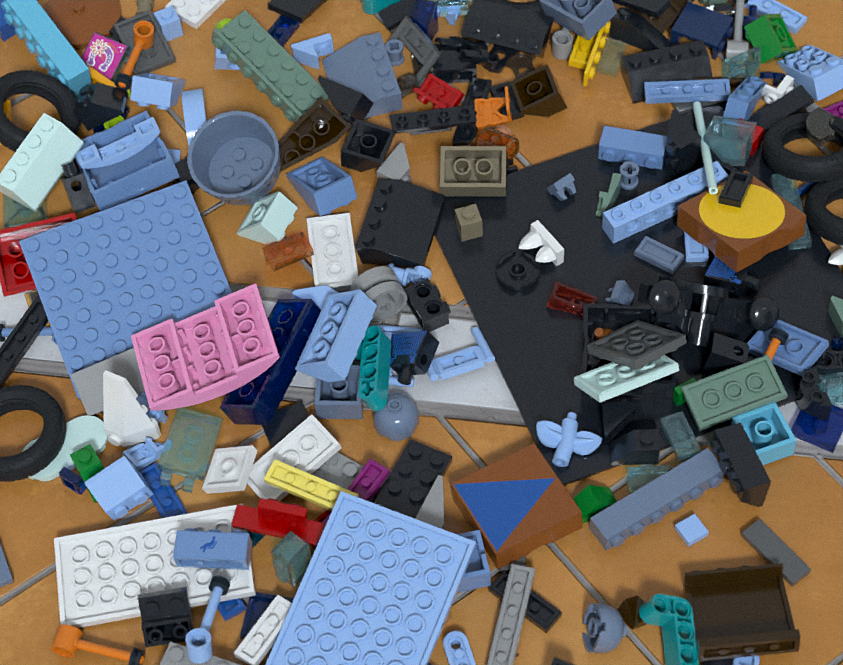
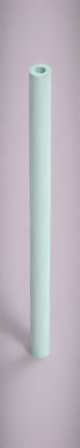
M695 101L692 106L697 132L702 137L700 148L708 190L710 194H716L718 188L702 107L699 101Z

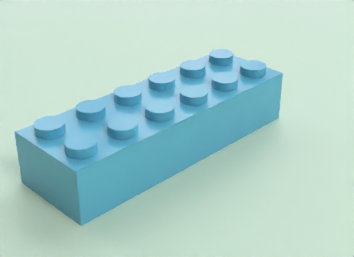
M3 0L1 6L6 13L4 14L6 22L15 27L14 30L20 40L24 39L28 51L37 56L36 60L40 67H45L48 75L56 78V80L58 79L67 86L77 100L80 89L86 85H92L87 65L37 0Z

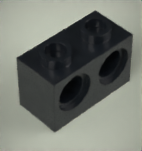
M429 279L404 289L407 294L406 303L423 331L431 332L449 324L450 308L446 301L442 302L438 287L432 285Z

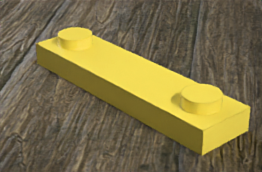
M274 459L264 477L265 483L330 511L333 510L341 491L360 498L357 493Z

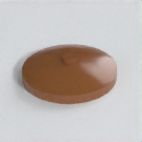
M48 0L43 7V10L74 50L87 49L94 33L106 38L112 37L109 31L113 24L122 17L118 0Z

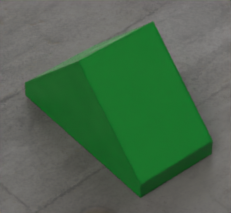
M587 485L573 498L582 512V524L590 521L591 517L617 502L609 487Z

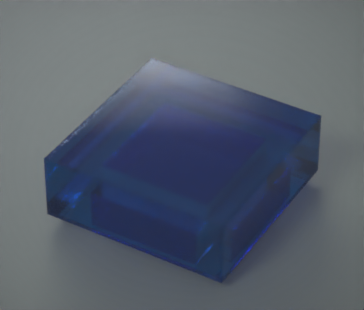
M66 467L60 470L59 476L63 485L82 495L86 490L82 477Z

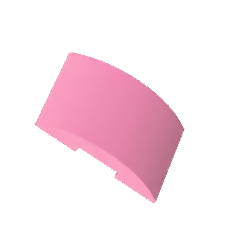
M256 283L215 300V307L175 323L173 319H169L131 335L151 411L187 407L225 395L257 378L280 358Z

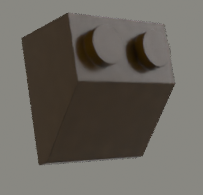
M548 64L510 82L520 111L524 115L550 117L568 108L558 82Z

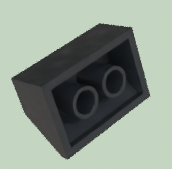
M742 423L715 430L710 442L711 449L720 459L722 472L729 477L732 492L737 494L740 502L756 507L763 506L771 480Z

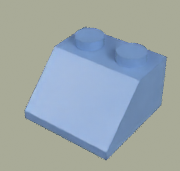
M152 73L133 75L130 100L136 101L139 106L154 104L157 105V109L169 110V107L177 105L186 79Z
M125 456L84 482L103 510L114 521L124 517L128 511L137 505L145 503L153 495L142 474Z

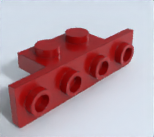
M260 498L257 508L237 504L232 520L233 528L314 546L318 545L326 523L308 520L307 508H303V506L295 503H280L272 498Z

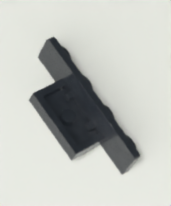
M473 105L394 114L389 117L394 134L410 132V135L451 131L452 127L473 125L477 122Z

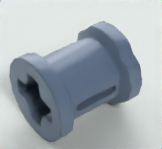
M397 39L389 40L385 44V48L391 65L393 67L400 66L404 62V55L402 53L403 43Z
M631 161L624 162L619 170L620 174H622L621 187L625 190H632L638 185L637 175L639 174V166Z

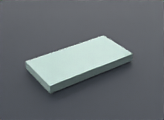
M666 355L645 364L643 368L637 370L611 362L574 377V384L598 402H603L678 372L679 364Z

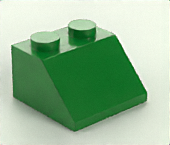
M766 14L744 26L746 38L752 43L755 49L754 54L762 64L774 62L798 51L781 14Z

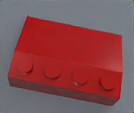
M75 212L0 230V283L4 297L37 289L19 241L78 220Z

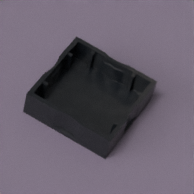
M584 303L582 374L612 362L588 354L587 345L594 342L595 329L608 328L614 332L639 320L676 332L675 324L655 321L656 312L653 311L650 305L628 307L617 304ZM675 351L665 354L676 362ZM676 372L615 397L673 399V392L676 387ZM581 390V396H590Z

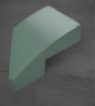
M613 173L609 191L599 192L596 216L603 217V212L610 210L615 203L621 188L622 174Z

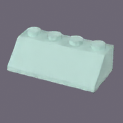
M43 113L1 171L0 192L36 212L64 173L61 164L72 161L84 145V142L63 123Z

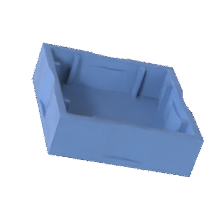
M147 110L118 123L110 129L82 139L84 145L80 150L95 144L98 150L136 132L134 125L150 118ZM159 135L140 152L109 166L82 169L77 156H75L76 162L85 176L88 187L100 211L122 204L180 177Z

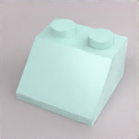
M280 191L265 196L253 203L237 234L266 245L279 242L286 233L284 231L287 226L294 220V213L298 207Z

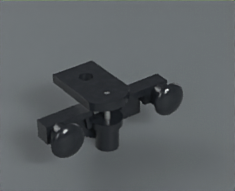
M659 276L658 283L655 285L640 283L637 302L650 304L653 311L656 312L655 321L675 324L686 335V343L706 347L709 344L710 334L714 331L734 334L737 318L749 320L752 326L759 331H768L776 325L780 314L777 303L769 297H761L755 302L728 298L730 289ZM693 293L703 294L700 312L690 310Z

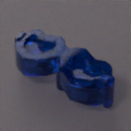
M778 72L760 73L761 79H774L773 86H777L778 79L783 80L786 74Z

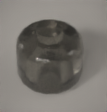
M409 72L397 78L402 95L406 96L414 93L413 89L415 87L419 89V81L415 74Z

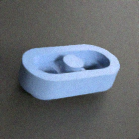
M459 631L448 633L443 640L448 664L475 665L467 637ZM458 644L460 648L453 649L452 646Z

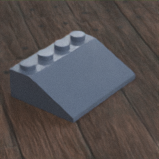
M380 32L361 36L322 60L327 79L363 93L374 103L365 118L403 109L401 91Z

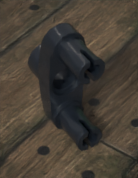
M451 36L450 38L437 37L434 41L440 42V44H435L438 51L455 50L461 54L458 55L461 63L473 62L477 65H485L488 62L489 52L485 42L459 36Z

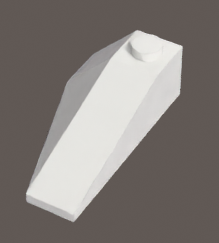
M105 370L103 373L104 431L108 437L107 440L115 446L121 445L130 448L140 443H145L146 437L152 438V440L160 438L161 432L155 418L147 416V407L136 400L138 395L127 379Z

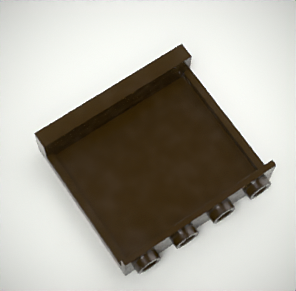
M767 563L758 566L745 565L737 568H717L707 571L694 570L684 573L683 587L686 600L690 603L693 611L699 661L799 652L801 637L799 629H795L782 576L783 563Z

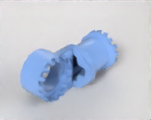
M392 263L388 265L395 272L399 283L403 287H408L409 284L414 285L425 279L430 280L432 277V272L423 266H415L414 269H403L395 267Z

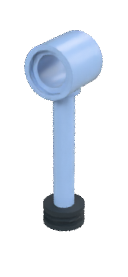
M223 576L212 577L209 585V590L212 594L200 628L192 629L186 635L187 656L194 663H205L212 656V642L209 631L220 598L228 593L230 581Z

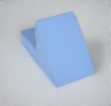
M330 33L291 44L292 56L298 63L320 69L318 57L334 52Z

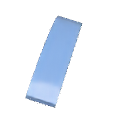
M151 117L134 125L136 132L98 150L95 144L80 150L76 156L81 168L91 169L109 166L143 150L160 134L154 118Z

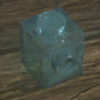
M843 372L819 375L821 383H818V389L822 392H827L831 404L843 405Z

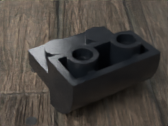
M187 587L138 594L137 599L142 619L141 626L145 647L186 641V635L194 629L193 612L190 606Z

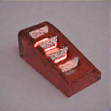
M555 281L546 306L556 310L583 315L584 301H587L588 304H596L598 297ZM575 299L579 300L578 304L574 303Z

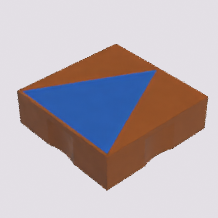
M534 443L450 483L453 501L467 523L474 530H480L484 549L497 569L527 556L542 545L553 543L583 528L581 510Z

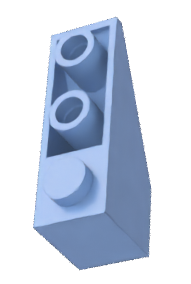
M748 76L729 96L723 120L737 124L740 118L748 121L762 96L763 87L768 83L762 81L757 76Z

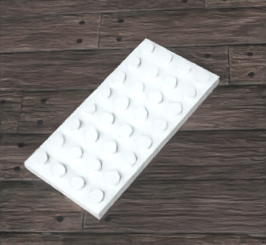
M237 505L54 538L60 624L81 628L140 617L138 594L187 587L191 607L206 605L209 603L212 594L209 590V585L214 576H223L230 581L228 593L221 596L219 602L255 596L251 560L249 570L177 567L173 559L177 530L184 531L187 528H193L198 531L208 532L211 529H217L230 533L235 530H241L232 527V520Z

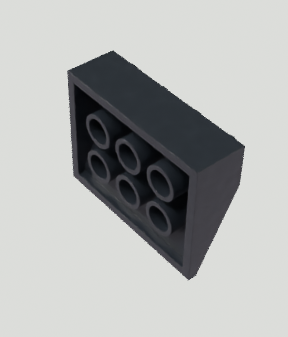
M378 179L355 246L362 264L389 265L392 263L394 266L424 267L446 199L445 195L398 179Z

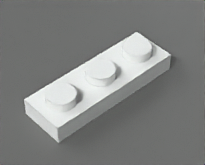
M277 595L234 652L235 657L248 665H259L274 645L292 603Z

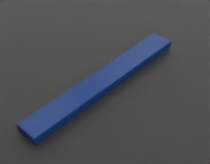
M157 462L139 471L153 492V495L149 498L162 518L188 514ZM241 598L219 602L217 609L226 622L245 611L246 606Z

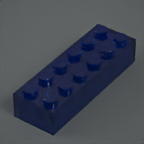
M312 299L277 300L268 317V321L280 358L257 378L227 393L220 409L234 424H270L297 372L295 367L321 312V309Z

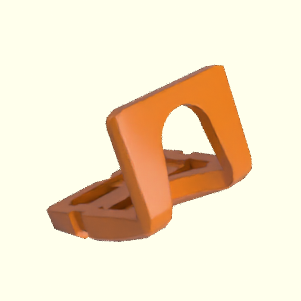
M505 86V97L474 100L477 129H487L489 126L492 128L512 121L508 86ZM506 105L508 116L499 113V109Z

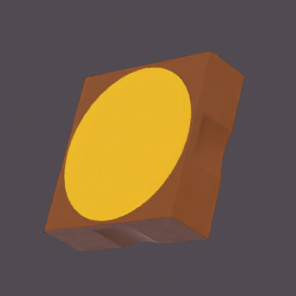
M754 176L741 208L719 203V196L726 181L717 185L718 192L716 194H710L709 190L678 205L677 226L698 243L709 248L718 259L736 273L761 260L766 254L781 249L803 237L805 232L806 215Z

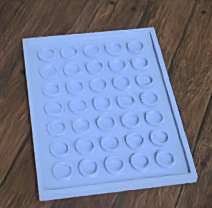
M341 491L265 665H428L477 543Z

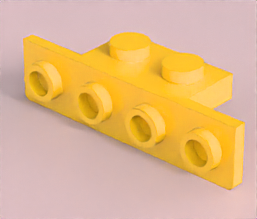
M608 21L599 30L598 34H595L590 40L578 35L568 66L585 70L583 86L587 87L589 79L593 80L596 71L594 65L599 64L601 52L599 51L600 48L604 49L607 39L605 33H610L611 21Z

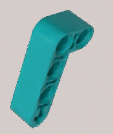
M378 326L367 327L365 337L361 341L357 355L354 358L357 361H361L358 395L372 411L382 410L386 406L389 388L391 341Z
M656 594L642 604L639 608L641 619L647 624L661 626L665 664L699 665L693 611L690 603L681 597Z

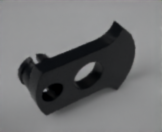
M493 45L494 47L489 53L488 62L482 66L489 72L501 73L514 55H518L519 52ZM497 54H503L505 57L500 59Z

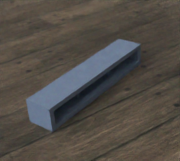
M708 448L591 517L590 531L606 551L612 547H619L631 535L636 536L640 534L646 526L651 523L656 524L660 522L671 511L676 512L680 510L684 503L691 499H698L709 488L714 489L718 487L724 478L720 462Z

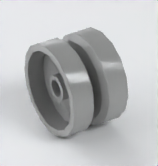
M380 266L369 269L359 275L350 287V291L360 289L377 305L373 318L370 321L373 323L393 317L400 312L407 302V294L399 283L395 272L390 267Z

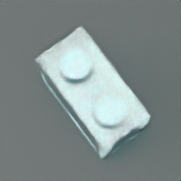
M290 531L271 551L276 577L281 582H288L294 587L304 577L311 561L309 545Z

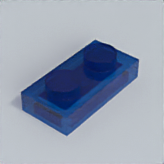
M280 15L267 32L283 47L300 25L299 22Z

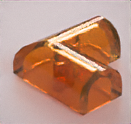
M485 127L467 145L506 146V158L509 160L515 158L520 147L517 138L489 127Z

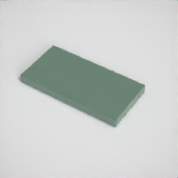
M769 355L681 387V392L699 431L730 420L732 417L786 399L788 396Z

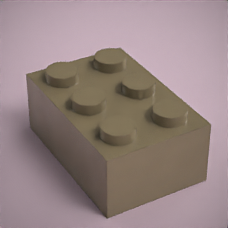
M441 146V194L445 196H506V146Z

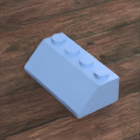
M360 289L328 295L295 369L298 372L326 382L345 380L349 374L351 364L357 355L361 341L365 337V332L373 318L377 305Z

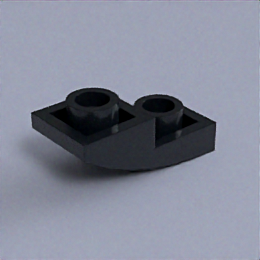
M401 0L380 11L378 14L388 31H391L399 26L405 16L410 17L414 21L426 12L419 0Z

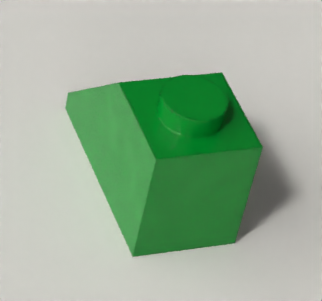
M91 444L69 454L84 485V482L104 470ZM85 485V487H86L87 491L89 492L91 498L93 499L94 503L98 502V501L95 499V497L92 495V493L90 492V490L87 488V486Z

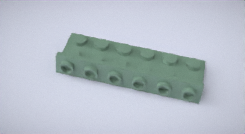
M246 10L220 30L217 28L213 30L211 38L213 45L217 49H221L226 54L228 60L232 64H236L241 69L242 74L246 78H250L255 83L256 88L260 92H264L269 97L271 103L284 112L285 117L289 121L296 123L320 97L325 102L330 100L322 86Z

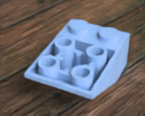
M806 45L801 50L788 54L777 62L778 66L788 76L793 77L794 82L798 86L802 85L816 101L843 89V59L813 45Z

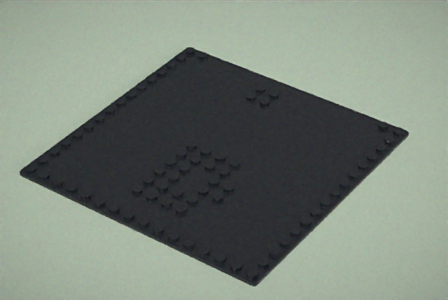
M727 101L702 108L711 156L735 162L743 172L746 170L805 214L804 209L784 177L772 170L766 163L762 152V142L753 156L729 147L730 137H728L731 126H736V124L723 120ZM694 111L681 115L697 132ZM670 119L637 131L667 136ZM600 143L507 174L506 196H445L446 199L434 234L472 315L495 357V362L535 445L563 486L620 466H611L609 445L604 444L601 417L602 403L636 401L639 404L638 416L633 421L655 420L658 428L660 451L724 428L732 423V419L699 431L686 402L677 406L673 399L613 397L603 402H598L591 396H581V389L574 384V377L582 374L584 303L607 304L605 299L611 298L608 290L615 286L616 281L625 280L634 292L630 307L650 305L637 302L640 283L655 285L658 283L659 276L704 283V276L715 257L708 248V262H686L684 231L677 226L678 214L613 244L602 228L603 217L596 216V210L599 203V192L609 191L613 173L620 174V166L623 163L598 159ZM701 148L699 164L678 176L673 170L668 169L665 161L662 170L639 166L637 187L632 190H625L621 187L618 197L610 209L702 168ZM571 173L575 179L573 183L576 193L570 195L567 190H564L567 199L560 201L554 194L550 195L547 187ZM476 204L482 219L483 236L462 242L455 223V209ZM806 219L803 237L781 249L766 254L761 260L752 264L751 274L761 278L757 290L744 286L739 296L728 295V298L755 302L761 297L772 298L779 307V320L828 340L829 346L825 351H843V338L840 336L828 313L832 295L843 299V273L838 265L828 263L831 253L821 237L809 226ZM538 220L564 248V262L558 266L552 261L546 263L538 262L540 277L533 288L524 292L508 291L497 281V263L504 255L510 252L520 254L525 252L536 258L539 247L534 249H519L518 247L523 237L530 232L531 224ZM645 236L684 254V260L673 275L634 256L635 249ZM514 269L512 272L514 274H522L524 271L522 269ZM693 293L690 310L700 312L703 294ZM737 318L734 334L714 331L710 334L709 343L714 333L747 343L758 330L752 326L749 320ZM676 327V332L682 333V332ZM686 343L675 351L676 362L679 364V371L676 372V387L692 378L698 381L709 377L701 374L703 357L707 349L706 346ZM748 353V356H750V357L759 358V357H757V356H754V355ZM824 358L818 360V363L822 366H829L831 364L829 360ZM773 364L788 395L786 399L776 402L777 406L781 407L797 401L802 376ZM819 374L821 383H818L817 386L820 391H825L843 384V375ZM573 412L577 415V432H593L599 435L602 441L599 447L588 455L582 456L573 452L568 466L560 467L552 462L556 448H550L541 443L537 435L536 425L538 421L547 420L561 426L562 420L567 418V414Z

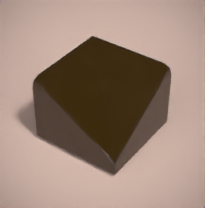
M638 595L625 599L617 609L623 621L631 629L647 624L639 615V608L645 602Z

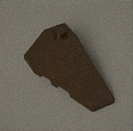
M321 97L278 141L280 148V172L336 143L351 128V125Z

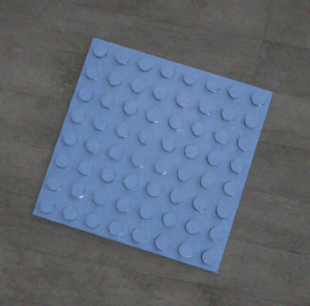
M187 181L19 241L78 400L80 396L70 374L134 348L131 335L169 319H173L175 323L215 307V300L232 293Z

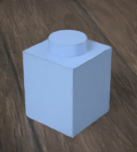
M173 6L154 12V17L167 42L183 36L181 21Z

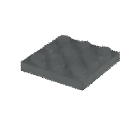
M636 320L588 344L587 350L588 354L597 356L600 359H606L615 364H621L630 367V369L637 370L643 368L645 364L658 360L661 356L676 351L678 347L686 344V335Z

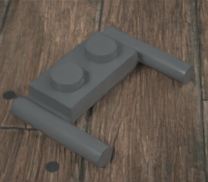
M405 16L389 40H399L400 38L423 64L411 81L413 85L418 87L441 56V52L438 51L436 45L416 23H413L410 17Z

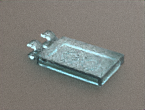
M184 408L177 409L158 462V469L162 470L160 485L169 487L173 473L185 476L182 491L192 493L196 479L201 481L204 479L222 426V418Z

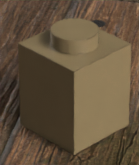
M473 204L455 209V223L461 241L482 237V219L477 205Z

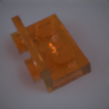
M303 232L262 248L265 262L271 266L273 271L314 255L313 248Z

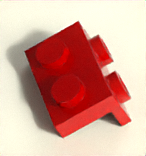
M431 73L420 89L416 87L413 89L418 95L416 99L425 105L428 102L434 105L432 107L434 110L457 107L465 96L461 91Z

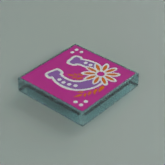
M94 32L81 59L87 67H92L114 83L131 48L128 45Z

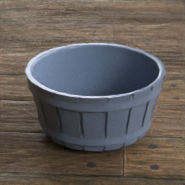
M229 111L228 113L225 112L214 116V118L206 121L197 130L188 148L187 163L193 180L206 193L228 204L245 205L263 198L274 187L280 174V148L274 130L263 118L246 111Z

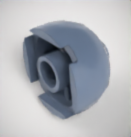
M398 393L389 394L386 406L382 410L373 411L374 428L380 436L388 437L391 441H400L412 436L417 425H419L417 406L412 399Z
M591 603L588 605L583 618V624L587 625V634L582 632L585 649L588 652L599 654L608 653L616 649L627 633V626L623 622L621 614L616 608L607 604Z

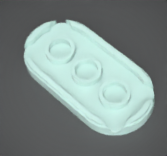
M90 415L80 416L67 422L66 436L59 454L45 469L40 470L39 473L31 477L28 476V478L50 481L72 470L75 467L69 454L89 444L92 445L98 456L104 451L108 438L104 431V422ZM38 438L28 443L22 452L31 447Z

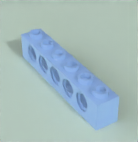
M718 161L713 162L716 183L719 185L726 181L729 176ZM704 167L603 212L602 228L614 244L677 215L678 205L707 191L708 184Z

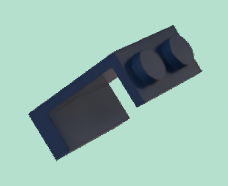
M688 2L671 29L670 41L674 45H678L683 37L694 41L703 40L705 45L713 47L712 59L716 60L719 53L724 52L728 38L731 39L734 35V18Z

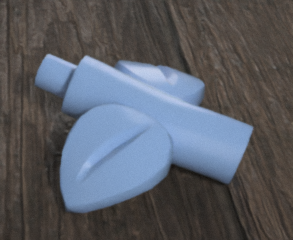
M573 412L567 414V418L562 420L561 426L547 420L538 421L536 425L537 435L541 443L547 447L556 448L552 462L560 467L568 466L573 452L582 456L588 455L595 451L602 441V438L593 432H577V415Z

